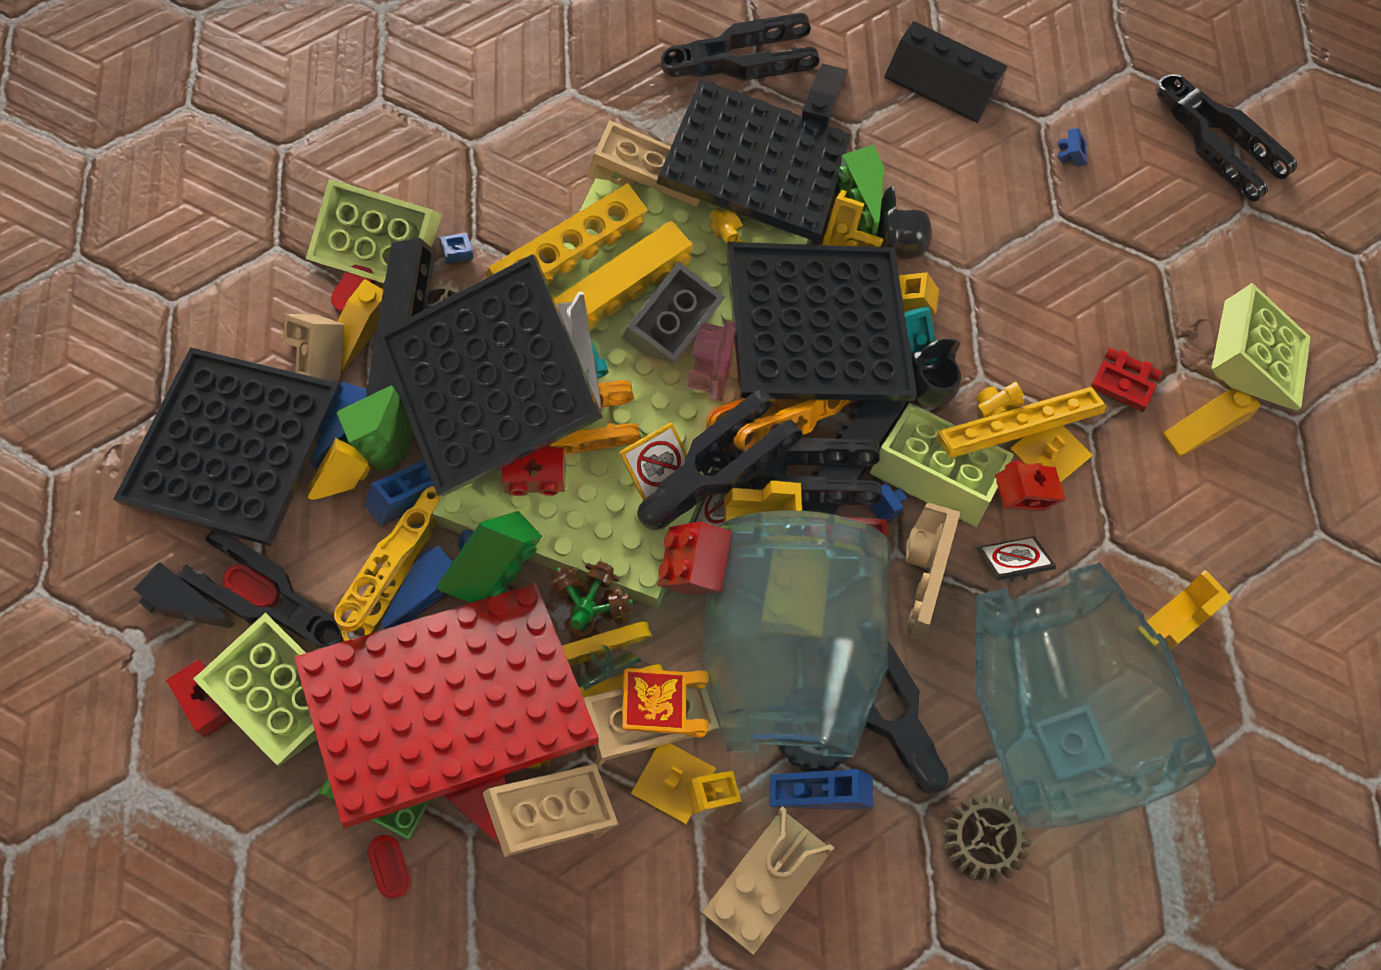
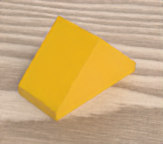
M733 770L696 777L686 783L694 815L742 801Z

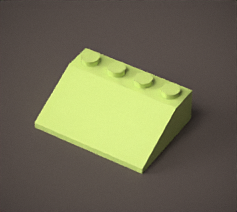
M329 179L306 259L384 283L391 242L421 238L432 247L442 214L432 209ZM356 264L371 268L373 274L352 268L351 266Z
M1251 283L1225 300L1212 371L1219 380H1223L1233 389L1297 411L1302 406L1310 336Z
M909 403L879 451L880 460L877 464L873 465L870 474L927 503L960 511L959 519L977 528L998 488L995 474L1005 469V465L1011 462L1014 454L994 445L949 458L936 439L937 432L956 425Z
M265 613L203 669L194 680L279 767L316 741L317 736L294 659L295 656L305 654L306 652Z

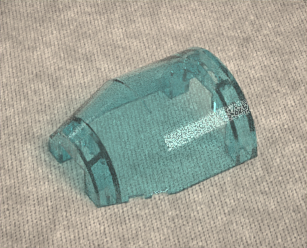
M809 511L753 513L736 517L720 524L718 527L731 530L732 536L722 592L706 593L701 656L705 671L709 674V686L727 752L758 753L759 744L816 746L820 747L822 756L854 757L866 726L870 709L877 697L883 675L888 668L891 545L888 538L877 529L865 523L842 516Z
M1100 562L1069 570L1066 585L1014 600L1011 599L1008 588L976 596V699L1018 822L1028 828L1043 829L1077 825L1145 806L1190 786L1207 775L1217 764L1167 641L1144 619L1145 615L1141 610H1136L1124 596L1125 592Z

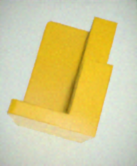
M842 190L835 200L822 245L881 247L883 238L857 230L865 203L846 198L847 191Z
M770 481L763 490L732 488L724 497L725 529L731 530L734 533L784 535L802 519L801 483Z
M1205 570L1184 591L1145 622V626L1170 651L1214 615L1232 597Z

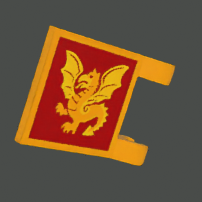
M626 668L623 670L622 730L685 734L698 738L705 737L706 732L709 730L708 720H686V686L699 690L705 689L706 684L709 682L708 672H679Z

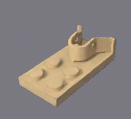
M609 120L587 172L589 179L609 180L614 184L622 186L627 183L630 186H635L640 182L696 207L700 199L656 184L671 146ZM614 173L620 174L621 178H616Z
M933 503L926 504L906 542V563L928 569L927 573L923 572L921 581L918 583L914 597L916 601L913 609H911L906 627L912 628L909 638L920 642L931 622L960 516V511Z
M686 686V720H708L709 730L706 732L708 734L716 732L719 729V725L706 687L703 690ZM623 688L583 698L599 737V743L594 745L598 755L594 762L597 768L601 767L605 760L693 738L685 734L622 730Z
M596 764L489 788L483 793L504 857L593 834L594 838L618 825Z
M782 806L771 824L704 908L702 914L753 956L830 855L834 847L831 844L826 845L788 815L787 809Z

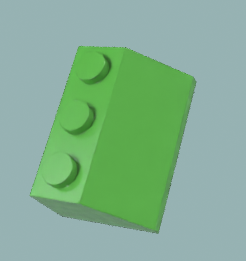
M392 385L337 411L349 443L378 472L392 469L398 462L405 459L415 435L400 395Z

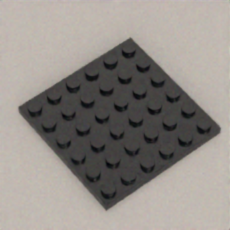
M700 79L656 184L818 243L838 181V168L841 166L842 155L846 154L851 134L839 128L821 126L814 119H802V116L794 114L790 110L775 107L763 100H757L738 91L721 87L714 82Z
M748 242L727 243L726 256L740 398L746 399L755 391L766 389L774 399L915 400L917 392L894 247Z
M533 254L377 334L438 496L444 497L603 418L537 257Z
M190 347L113 499L121 505L271 546L343 391V387L337 382Z

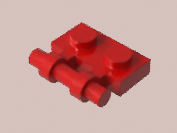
M1109 347L1104 358L1113 361L1114 364L1103 360L1090 387L1144 412L1157 384L1146 379L1148 377L1158 381L1163 371L1152 367L1153 364L1148 361L1143 363L1128 356L1129 353L1120 350L1119 352ZM1123 366L1137 372L1138 375H1135L1127 370L1122 369Z

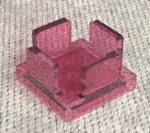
M725 320L724 327L702 323L695 339L692 357L696 358L694 369L689 370L688 387L710 392L711 399L723 400L735 353L736 322Z

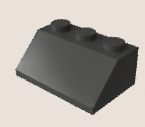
M678 262L629 323L622 338L644 355L674 364L722 303L725 296Z

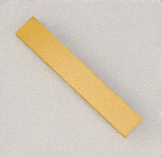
M1089 387L940 430L937 432L936 439L948 457L954 458L1105 413L1106 405L1094 389Z

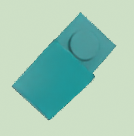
M927 306L904 312L911 354L918 351L922 352L926 346L935 341L931 310ZM931 358L925 361L924 364L930 363L937 358Z

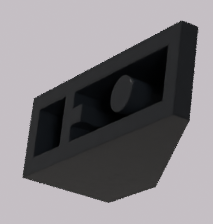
M822 63L806 99L802 119H814L821 126H830L847 75V69Z
M158 562L133 589L141 596L138 602L151 613L157 609L168 617L231 628L234 625L223 612L161 562Z

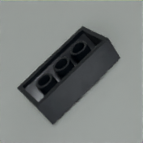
M913 21L901 38L884 78L978 123L1002 86L1008 66Z

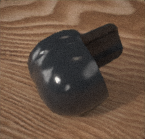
M892 186L884 191L881 199L880 221L876 236L883 238L881 247L895 248L897 259L917 258L923 255L931 244V221L928 214L923 211L897 210L895 188Z
M935 340L926 346L922 352L918 351L911 354L917 392L915 400L918 403L929 408H939L951 402L959 392L961 371L955 361L956 352L960 346L958 340ZM931 358H937L930 363L924 364L925 361Z

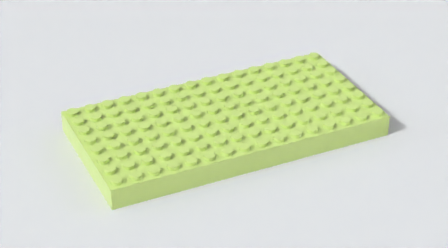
M614 173L616 178H621L620 174ZM595 178L580 211L622 187V185L614 184L609 180ZM639 182V184L631 186V188L648 209L643 219L644 224L632 233L628 230L622 234L621 239L612 246L607 244L599 248V252L591 259L585 260L583 258L576 262L577 265L570 272L564 275L560 272L555 275L552 282L548 285L553 297L556 298L671 220L692 243V259L685 267L725 296V299L674 364L646 356L622 338L629 323L660 284L652 285L645 290L640 298L630 300L624 304L618 313L613 316L608 315L599 321L598 325L590 331V336L599 357L605 359L609 373L604 377L597 378V382L627 380L632 384L634 399L627 404L602 408L603 418L583 428V430L607 427L608 423H613V425L639 424V432L642 439L672 422L688 455L693 439L707 429L706 418L708 414L717 407L742 399L739 394L726 256L727 244L722 237L717 239L709 226L713 222L709 216L712 211L720 208L724 212L727 209L700 200L696 207ZM736 213L743 224L741 228L736 230L743 242L811 244L812 240ZM609 216L614 221H620L616 216ZM586 229L589 234L598 235L596 231ZM570 243L563 244L568 249H575ZM626 445L565 455V492H558L554 496H545L540 493L513 496L505 493L501 483V468L444 497H440L441 500L436 506L433 515L438 526L462 534L463 530L470 529L475 531L480 522L520 511L543 536L535 546L537 551L528 559L529 561L553 570L565 566L569 570L576 568L575 574L578 575V578L585 581L588 580L587 575L590 571L585 568L586 563L596 565L598 561L608 563L614 568L613 574L617 575L620 580L619 582L612 581L609 588L603 589H611L616 593V588L620 587L621 590H624L625 594H630L632 600L658 609L666 591L665 588L658 587L660 578L658 570L664 557L665 535L669 527L694 523L703 500L663 529L651 530L643 526L637 517L638 507L643 500L619 454L621 450L630 446ZM537 470L531 471V476L537 475Z

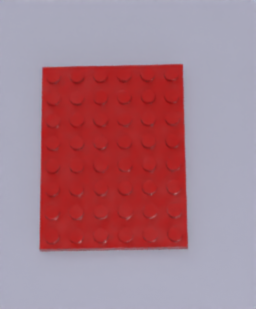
M536 583L499 594L496 597L492 596L294 657L343 829L599 743L598 734Z

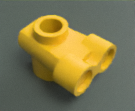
M718 208L710 213L709 216L713 222L709 226L717 239L722 237L726 244L728 242H743L736 231L743 224L735 212L730 210L722 212Z
M1018 383L1010 384L1001 392H998L996 387H988L976 396V401L979 404L978 411L981 417L985 418L1023 405V392Z

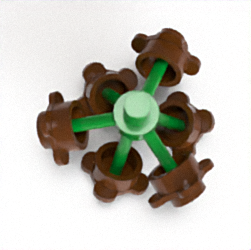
M598 561L596 565L586 563L585 568L590 570L587 575L588 580L586 581L578 578V575L575 574L576 568L569 570L567 566L556 568V572L551 575L553 581L549 583V586H554L560 599H566L569 604L574 606L572 609L573 618L566 619L564 627L570 632L571 643L599 634L598 629L594 627L593 617L600 614L606 621L614 620L616 624H622L625 620H629V612L633 611V600L630 594H625L624 590H621L620 587L616 588V593L611 589L606 590L598 606L593 600L599 586L609 588L612 581L619 582L620 580L617 575L613 574L614 568L608 563Z

